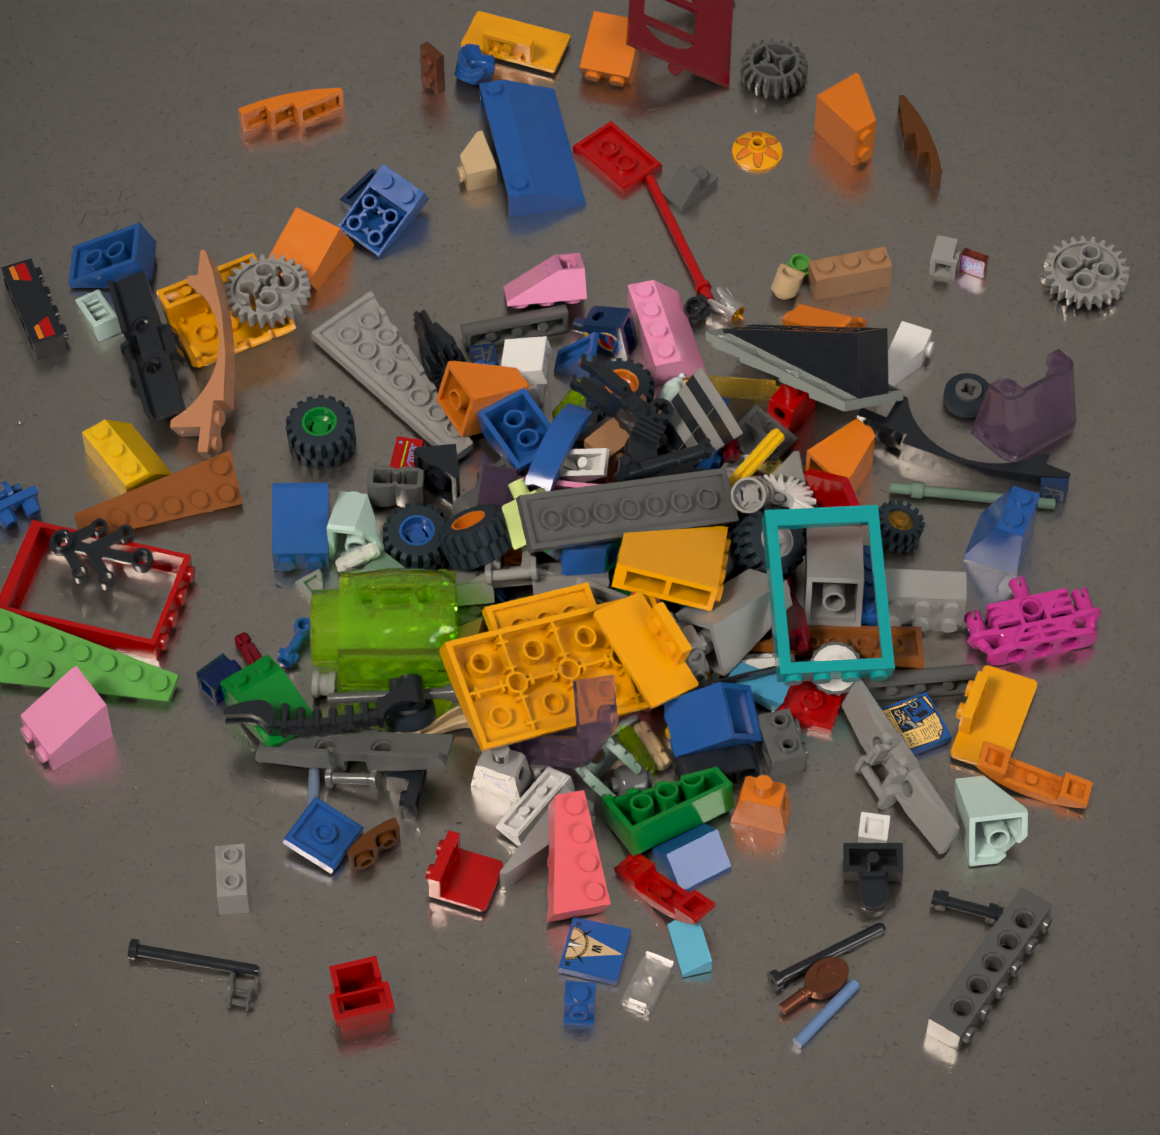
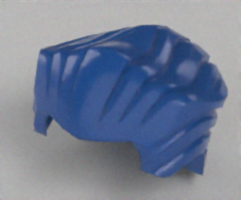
M466 44L461 47L454 75L458 79L472 85H479V83L489 82L492 79L495 71L494 56L481 53L479 45Z

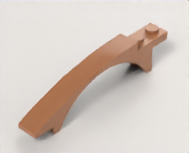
M200 250L198 275L187 276V284L194 288L197 294L206 299L214 312L219 329L218 358L205 389L185 411L171 420L170 428L180 437L199 436L197 453L207 460L219 455V452L222 450L221 428L225 424V413L223 410H234L236 364L232 320L223 281L216 260L206 250Z

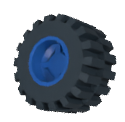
M417 502V506H411V503L405 504L404 509L398 507L394 510L395 515L389 514L387 523L383 525L385 553L408 570V578L413 579V575L417 574L419 579H424L426 573H429L430 577L436 575V569L442 571L445 568V563H449L437 538L438 530L449 520L447 516L444 517L443 511L440 509L435 511L433 505L428 504L425 507L423 503Z

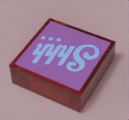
M964 248L961 253L959 271L984 279L987 274L989 256Z

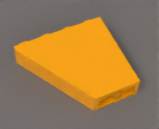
M716 526L624 533L611 587L635 593L641 592L643 595L711 612L714 601L720 602L723 592L725 568L731 539L726 538L728 527Z

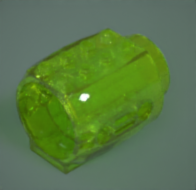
M417 568L341 571L339 589L312 590L310 607L312 665L320 667L339 666L341 689H389V679L398 678L405 674L421 675L424 688L445 687L446 684H451L439 649L445 642L458 639L456 571Z

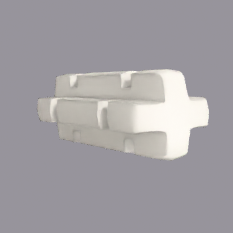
M368 543L362 548L360 547L346 554L345 557L338 558L335 561L336 570L339 573H347L353 567L357 568L371 559L379 557L381 553L378 549L379 545L377 543Z

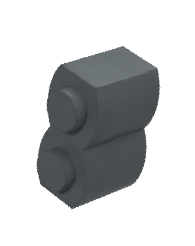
M384 465L370 467L367 479L370 504L378 507L398 505L404 508L405 504L411 503V506H417V502L424 505V470L416 467L395 469Z

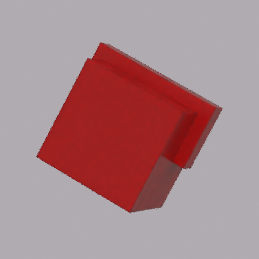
M377 956L329 966L332 994H329V1000L335 1025H340L342 1031L388 1021L389 1014L395 1013L389 982H382Z

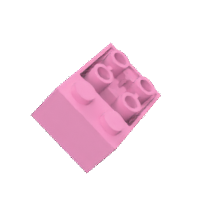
M580 253L553 255L503 286L507 306L518 309L525 308L528 304L538 303L540 306H550L558 301L573 304L580 302L581 299H587L585 268Z

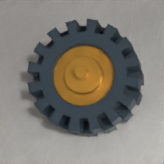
M889 500L888 504L884 502L879 507L883 548L885 545H888L889 551L893 552L894 548H897V552L902 553L903 549L906 552L910 551L918 543L924 531L925 522H922L924 519L922 514L917 515L919 512L917 508L911 509L912 504L907 503L905 506L902 500H898L897 504H895L894 500Z

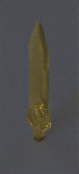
M707 375L721 397L769 402L773 394L780 388V386H775V380ZM686 377L683 380L688 381L690 377Z

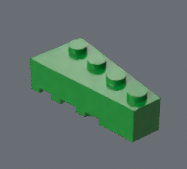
M717 766L682 775L679 781L666 782V780L655 782V787L638 791L637 787L626 790V795L614 798L612 794L602 796L605 822L633 856L734 808L732 783Z

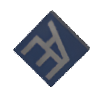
M495 343L468 346L471 363L478 360H486L487 363L494 361L495 365L499 366Z
M1041 477L1038 490L1040 497L1053 498L1055 502H1066L1069 487L1068 478Z

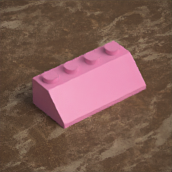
M655 280L628 285L627 306L631 309L634 326L651 376L655 381L654 385L665 384L681 373L685 374L683 380L690 379L701 367L707 375L688 317L684 313V306L679 292Z

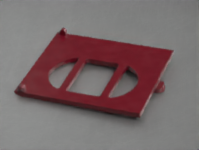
M629 0L626 45L669 63L668 70L675 76L680 75L684 69L725 88L729 86L733 0H691L693 3L687 0H665L695 14L694 35L644 13L645 0ZM647 25L690 43L692 46L684 49L671 47L657 39L648 29Z

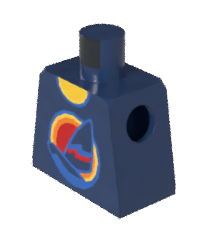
M593 306L586 318L576 317L574 319L573 332L585 334V337L593 332L599 334L597 353L615 359L622 358L623 361L631 358L638 344L631 309Z

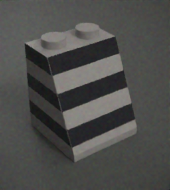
M702 367L690 377L670 403L674 407V414L669 424L666 425L662 440L666 445L672 444L668 448L669 451H678L699 445L701 440L709 438L711 442L707 448L714 447L718 450L743 434Z

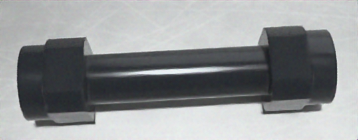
M934 890L930 906L944 912L946 908L984 917L986 918L985 922L990 924L996 923L1004 911V907L999 906V904L990 902L989 906L950 897L949 892L944 890Z

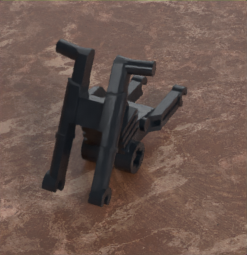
M585 353L581 355L579 360L581 369L588 371L613 393L610 397L587 377H583L581 382H578L577 375L575 374L572 375L569 382L570 388L582 394L606 415L613 416L619 423V427L629 434L625 442L624 455L620 457L618 471L615 474L617 480L623 482L705 471L703 468H696L700 463L699 460L711 458L716 450L714 447L707 448L711 442L709 438L701 440L699 445L678 451L671 450L669 453L659 456L657 454V444L666 430V425L669 424L674 414L673 405L664 398H656L651 403L645 402L631 390L629 383L598 360L597 356H593L589 362L586 360L587 355ZM659 410H661V411H663L664 413H662L661 415H659V414H657L656 412H658Z

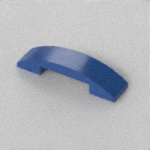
M568 403L558 413L534 456L525 479L526 485L534 484L540 488L543 487L547 492L553 491L560 478V469L579 434H584L594 415L593 411Z

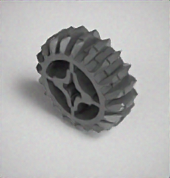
M772 38L769 42L761 40L759 45L753 43L751 49H746L740 65L743 85H747L749 91L755 90L756 96L764 94L766 99L769 96H774L777 100L778 96L781 95L787 98L789 93L795 95L797 89H802L808 73L805 53H802L799 47H793L792 42L783 43L782 39L779 42H774Z

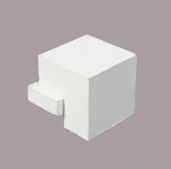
M547 336L505 339L501 366L517 368L530 386L528 391L530 396L538 406L543 405L545 387L548 382L549 362L546 354H551L552 352Z

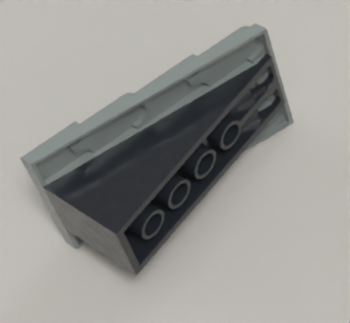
M767 322L705 331L706 341L710 342L711 347L740 358V362L779 377L781 383L809 393V398L839 410L850 411L851 409L855 410L903 400V390L888 383L887 328L771 325Z

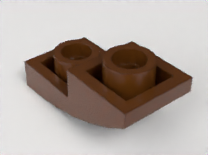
M395 817L375 826L350 847L347 855L351 871L369 867L378 861L377 850L390 848L401 841L400 827Z

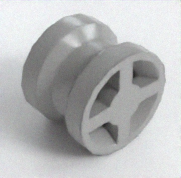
M320 670L313 671L312 698L327 696L329 693H337V671H330L329 673H322Z

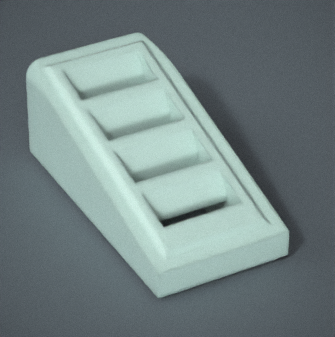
M100 290L75 300L76 305L98 341H103L121 333L117 315Z

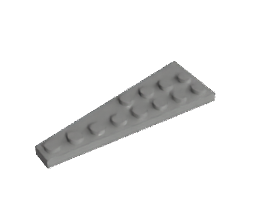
M369 291L311 332V339L430 445L456 444L458 460L473 450V442L469 436H460L437 403V388L427 378L424 368L408 344L404 343L398 334V329L395 325H392L386 316V311L376 301L374 293Z

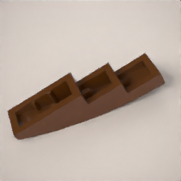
M899 95L897 113L903 151L914 150L916 169H927L930 188H940L942 168L931 134L921 116L906 96Z

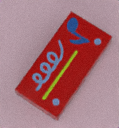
M397 436L390 467L395 469L414 467L413 450L417 447H424V440Z

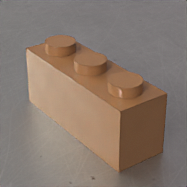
M885 246L809 261L807 282L814 301L889 287L891 285L892 263Z

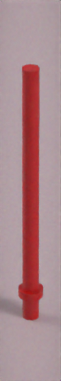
M654 175L646 176L645 182L695 281L696 292L699 295H705L707 300H715L711 292L712 286L708 280H705Z

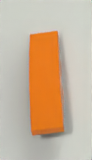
M341 88L312 89L287 93L238 108L240 126L244 132L268 123L271 129H275L295 120L300 127L343 109V90Z

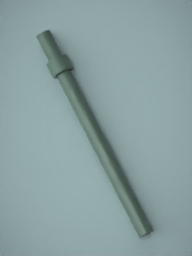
M914 481L912 484L890 482L889 492L911 495V498L918 499L926 496L994 503L1004 494L926 486L924 482ZM1039 497L1038 508L1054 510L1055 499Z

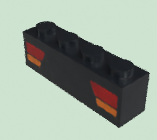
M31 258L1 267L4 285L36 361L67 351L65 340L69 339L65 324L60 325L58 322L61 320L57 306H52L50 303L53 299L49 287H43L44 277L41 268H35Z

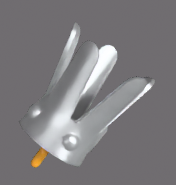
M727 286L728 294L721 287L717 288V292L722 297L720 300L721 304L713 299L707 300L713 306L710 307L711 309L725 315V318L731 323H735L739 319L744 320L742 315L745 312V307L739 300L734 298Z

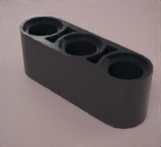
M750 744L684 755L677 758L672 764L677 781L681 779L682 775L716 766L729 779L732 785L743 783L746 776L757 778L761 774L754 747Z

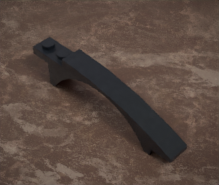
M903 396L902 401L895 402L887 417L865 408H861L857 414V418L863 424L872 428L875 433V440L883 442L889 447L901 450V460L947 476L995 487L1011 488L1016 486L1034 492L1039 490L1041 477L1068 478V481H1070L1071 473L1047 464L1050 455L1043 452L1016 462L984 463L968 460L944 450L930 440L917 425L909 407L908 397Z

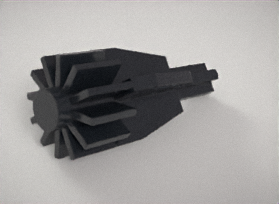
M422 310L420 313L415 311L413 321L420 335L418 344L422 362L430 379L437 385L439 382H442L449 361H467L450 333L436 321L432 323L426 310Z

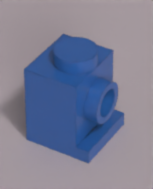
M565 982L564 1025L594 1027L596 983Z

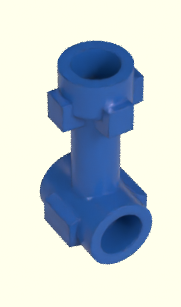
M301 617L296 620L293 625V630L296 634L285 649L280 648L278 651L277 661L283 667L292 668L294 663L297 664L300 660V655L297 654L303 643L311 642L316 635L315 628L312 627V620L307 617Z

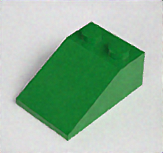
M268 654L220 682L227 707L244 701L264 700L272 705L275 720H280L282 703H288L290 705V720H296V710L298 707H303L306 710V719H312V710L283 669ZM244 724L265 747H279L298 736L288 735L287 738H282L281 735L269 736L259 726Z

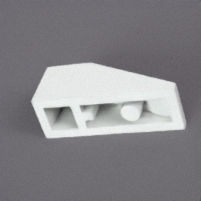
M904 321L901 322L888 350L889 384L895 386L920 368L925 357L930 358L935 344L931 341L932 330Z
M571 449L560 469V478L558 480L584 483L606 477L610 449Z

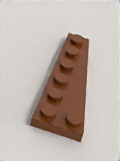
M231 451L224 452L75 513L77 529L80 530L90 525L95 519H104L108 525V534H111L122 525H130L135 529L243 504ZM99 526L95 530H102L104 527Z
M808 625L812 648L805 652L790 650V655L812 657L813 651L819 649L821 644H828L833 640L837 643L844 641L847 645L853 646L855 651L860 654V659L881 658L878 626ZM891 626L895 666H900L905 670L924 668L921 627ZM772 627L756 643L752 651L774 653Z

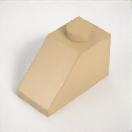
M482 130L476 132L461 153L460 167H457L458 179L460 182L465 183L467 191L497 185V167Z

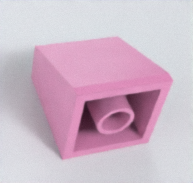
M77 666L68 671L20 715L23 724L20 731L27 743L33 742L36 746L35 752L42 763L48 762L53 771L113 737L107 705Z

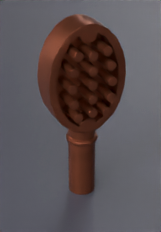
M828 957L813 964L805 975L804 987L799 988L797 992L778 1004L779 1010L785 1015L810 997L821 1000L836 995L847 983L849 974L847 962L838 957Z

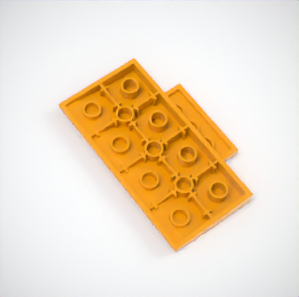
M586 582L487 606L482 610V614L488 627V632L448 641L442 645L439 653L459 704L482 752L650 708L593 618L595 611L622 599L597 605L589 583ZM643 595L652 609L653 605L657 604L655 597Z

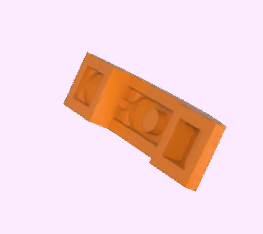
M988 741L983 742L976 767L991 779L1015 792L1039 801L1064 807L1086 808L1093 782L1068 772L1063 777L1010 757L1012 751Z

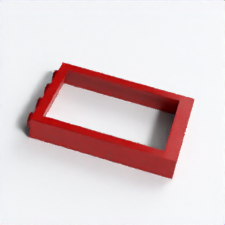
M32 520L0 593V608L117 652L158 660L161 650L165 651L167 648L170 628H174L177 623L179 605L183 606L185 603L187 585L192 583L195 577L196 568L192 566L191 555L135 542L129 544L119 542L108 547L132 553L138 548H147L152 552L154 566L150 571L176 577L152 638H144L21 610L47 548L50 549L49 541L53 533L60 529L69 530L71 533L78 531L72 528ZM91 536L81 542L91 543L100 538ZM76 553V555H81V556L87 557V556L84 555V554ZM102 559L103 561H108V562L117 563V564H121V565H126V566L132 567L131 565H127V564H123V563H119V562H114V561Z

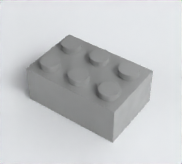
M885 568L890 626L921 627V631L962 632L967 601L966 572Z

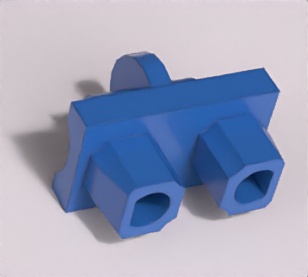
M6 480L0 483L2 489L0 492V525L4 530L18 523L14 511L20 508L23 509L27 518H32L41 513L38 501L39 491L35 485L22 490L19 483L11 487Z

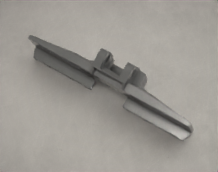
M354 729L353 732H347L346 730L338 731L337 734L321 733L320 736L305 734L304 737L296 736L279 747H265L260 741L255 760L305 768H327L325 784L329 788H333L334 784L370 785L371 789H378L383 776L382 771L446 768L454 735L382 732L381 729ZM334 747L335 749L332 752H330L329 749L324 748ZM381 749H389L390 751H380V750H381ZM350 760L366 762L368 772L370 773H348L344 771L347 770Z

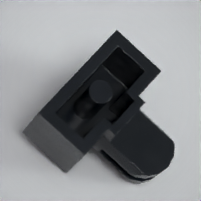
M843 843V881H859V902L863 909L869 912L882 910L888 900V881H903V843Z

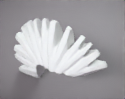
M764 474L763 477L772 484L775 492L772 502L774 505L790 509L814 508L811 506L816 504V499L811 498L814 493L810 490L809 486L804 487L805 482L799 484L800 479L794 480V477L790 476L785 483L783 474L779 475L778 481L773 474L769 476Z

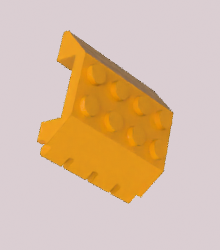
M254 253L218 266L223 285L228 284L227 276H234V268L242 269L241 262L249 265L251 264V257L258 261ZM187 279L157 290L156 293L168 324L177 330L179 336L177 342L193 367L200 368L217 362L219 329L214 312L206 299L197 294L195 289L187 284ZM249 295L252 309L256 312L257 307L254 295ZM230 311L235 354L296 329L294 319L292 320L288 317L284 318L285 324L283 325L279 321H275L274 327H271L269 322H267L263 328H260L259 322H256L250 327L248 320L240 323L239 316L233 318Z

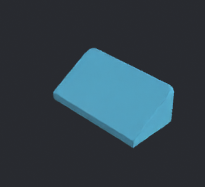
M677 920L667 924L682 977L710 972L712 970V959L700 920L696 924H686Z

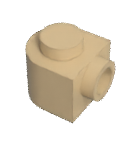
M781 263L771 285L775 296L783 300L794 298L800 290L805 273Z

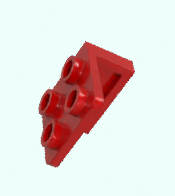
M449 830L445 840H440L437 845L435 864H430L426 872L425 881H428L429 897L484 912L488 908L499 881L503 862L461 849L460 833Z

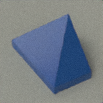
M593 332L558 350L554 372L558 375L572 376L575 374L577 377L589 378L590 373L581 369L579 360L583 353L587 355L586 360L589 362L593 356H597L599 334Z

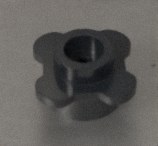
M703 294L689 298L684 305V313L690 317L689 323L692 325H697L699 320L708 317L711 313V308L706 304L707 298Z

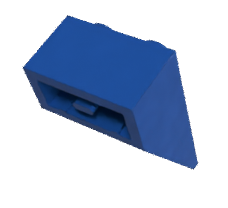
M382 164L338 227L380 257L415 220L429 198L423 191Z

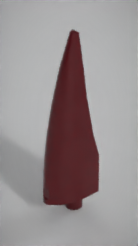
M788 573L784 576V579L787 580L790 587V596L793 604L786 610L789 649L805 652L812 648L805 610L796 598L790 574Z

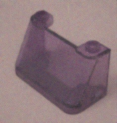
M1060 349L1048 355L1046 359L1048 367L1046 376L1025 388H1022L1016 381L1009 378L1000 379L989 384L970 434L1004 461L1018 462L1073 431L1077 421L1074 363L1069 355Z

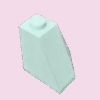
M340 491L327 524L330 561H336L342 556L345 557L346 554L360 547L362 548L368 543H377L380 552H385L368 495L356 491Z
M985 776L955 779V805L969 866L999 863L1007 856L1006 851L1016 842L1020 844L1028 836L1027 808Z

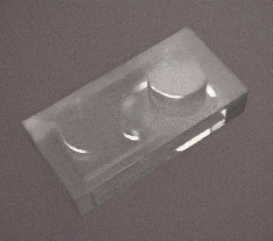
M646 951L622 997L621 1005L649 1016L673 969L674 961Z

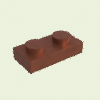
M427 41L419 46L420 79L426 88H430L438 95L445 90L444 55Z

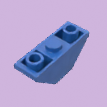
M620 540L564 548L560 555V562L562 563L561 574L571 576L606 573L616 566L620 550Z

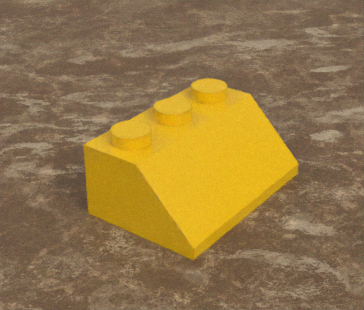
M105 419L82 432L85 452L120 495L173 474L131 423Z

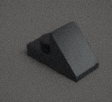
M427 769L393 771L386 777L387 790L401 793L399 807L404 809L405 820L416 821L428 773Z

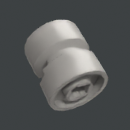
M758 476L739 479L733 485L731 500L737 510L743 513H754L764 507H770L774 500L775 492L772 484L767 479Z

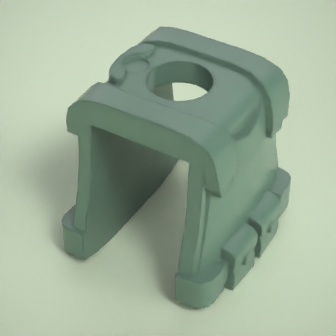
M600 727L590 731L568 755L569 762L574 766V769L583 781L600 796L612 794L613 798L616 797L600 778L618 759L626 764L636 775L641 771V766L635 761L636 759L617 740H613ZM596 747L602 748V758L596 762L590 761L588 758L589 752Z

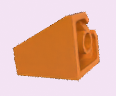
M799 304L793 311L790 310L785 314L782 324L866 327L867 319Z

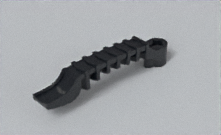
M405 674L398 678L389 679V693L377 698L376 708H370L368 702H361L360 713L354 714L353 705H346L344 708L345 715L338 716L337 708L330 707L328 717L322 718L321 709L314 708L312 719H306V710L303 707H298L296 710V720H290V705L282 703L280 720H275L272 705L264 700H250L225 707V725L253 724L262 728L269 736L281 735L282 738H287L288 735L304 737L305 734H314L315 736H320L321 733L337 734L338 731L346 730L347 732H353L354 729L360 728L369 730L373 726L384 728V723L395 712L418 710L425 706L423 677L419 674Z

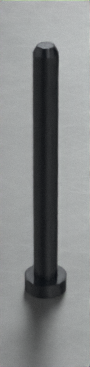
M878 922L780 972L774 969L767 973L768 981L777 992L784 988L785 982L807 972L819 960L837 957L883 934L886 927L883 923Z
M132 938L128 947L127 957L131 960H136L140 956L226 972L233 971L249 976L259 975L260 967L256 964L141 945L139 939Z

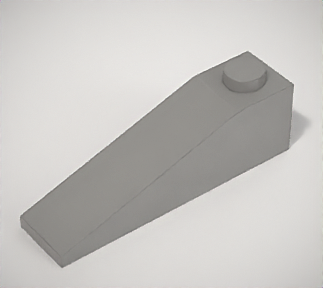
M564 787L559 794L570 793L573 791ZM586 799L593 826L596 819L594 816V803ZM548 809L500 871L501 888L507 889L547 861L549 856Z

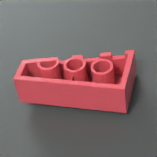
M584 790L555 795L548 804L549 856L547 857V868L549 870L546 923L603 913L611 904Z

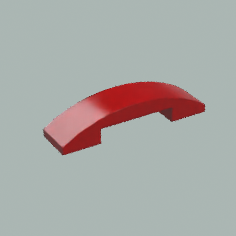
M630 854L614 867L615 873L642 899L677 921L686 924H696L716 907L714 901L694 889L690 893L657 872L655 863L641 854L635 856Z

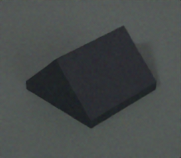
M456 444L415 448L413 450L414 467L424 470L425 490L452 507L453 502L460 496V476Z

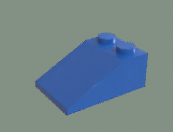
M139 222L73 246L68 285L71 288H109L107 281L113 280L117 282L143 270L146 272L148 281H152L157 242Z
M524 387L477 412L481 432L493 449L517 472L531 466L541 441L551 425Z

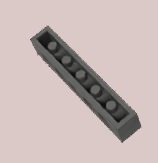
M1022 887L929 1017L926 1033L956 1051L959 1050L964 1042L968 1044L972 1040L977 1029L975 1027L979 1020L984 1021L992 1009L991 1002L995 997L997 999L1001 998L1008 984L1006 981L1009 976L1015 977L1023 964L1021 959L1025 953L1030 955L1037 945L1038 939L1036 938L1039 933H1046L1053 921V918L1050 916L1051 903ZM1024 924L1028 926V928H1021L1018 925ZM1002 946H1010L1013 949L1007 950L1004 949ZM987 968H995L998 971L991 972L987 970ZM971 990H980L983 993L975 994ZM956 1012H964L967 1016H959Z

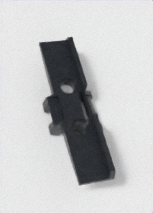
M143 270L117 282L113 280L107 281L121 332L127 340L120 345V350L126 357L131 375L129 378L132 388H138L144 413L150 424L186 410L173 364V359L179 360L181 364L185 363V356L183 351L176 347L175 341L179 340L177 330L170 324L161 323L146 272ZM149 324L147 331L144 333L137 332L142 325ZM141 352L144 363L138 364L135 353Z

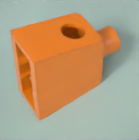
M760 775L757 778L746 776L736 799L731 823L785 834L791 813L787 786L784 783L772 781L767 775Z

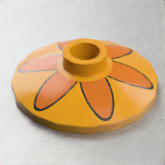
M759 131L747 132L739 136L732 147L734 161L744 169L757 172L775 167L780 162L783 153L781 143L774 136Z

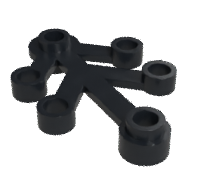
M95 519L90 525L73 533L66 529L57 530L49 541L51 551L57 556L65 557L72 569L73 580L78 584L86 583L90 575L88 568L85 565H81L76 553L86 555L98 575L100 587L104 590L113 589L116 585L114 573L108 570L102 559L131 565L135 571L147 573L154 566L153 554L147 548H138L132 553L108 548L119 542L123 544L133 542L135 534L130 525H122L117 531L108 534V525L104 519ZM99 526L104 527L102 530H95ZM125 532L130 533L128 536H121ZM91 536L100 538L91 543L81 542ZM79 572L85 573L83 576H76ZM106 578L112 579L110 582H103Z

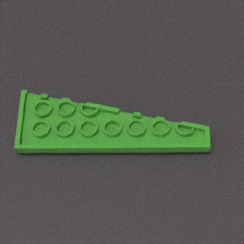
M0 608V684L50 689L68 671L77 666L98 694L170 703L180 679L178 674Z

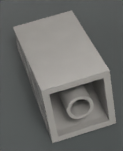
M862 526L806 528L804 610L807 625L861 627L864 587Z
M748 569L723 584L720 602L714 601L711 612L687 606L675 614L677 622L681 621L684 627L692 625L698 635H703L706 643V651L703 652L710 671L724 676L727 675L772 627L767 574ZM783 579L785 607L787 610L793 604L790 596V587L787 580Z

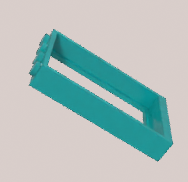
M878 505L765 510L762 517L777 682H785V685L793 686L801 684L802 681L825 684L833 679H842V682L851 683L858 681L859 678L883 681L891 677L895 664ZM868 525L881 658L791 662L778 529Z

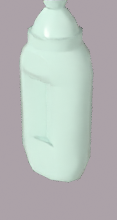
M681 373L665 383L655 399L664 398L671 401L683 387L685 374Z

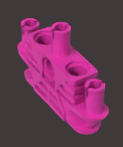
M1019 576L1020 584L1017 577H1014L1008 583L1014 599L986 606L984 620L988 624V630L985 628L979 610H974L975 617H973L972 611L964 615V621L970 633L967 644L973 649L986 653L988 655V663L993 666H1000L1069 652L1070 650L1084 648L1093 644L1098 636L1094 629L1101 617V609L1093 606L1088 589L1085 587H1081L1082 595L1079 588L1070 594L1077 609L1075 611L1074 605L1071 604L1072 600L1068 596L1067 588L1031 595L1025 577Z

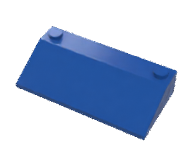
M510 80L479 83L481 108L485 107L508 194L509 218L585 206L584 194L555 90Z

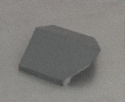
M757 404L737 422L743 434L737 437L739 451L745 455H750L771 430L777 428L784 434V440L765 461H777L798 439Z

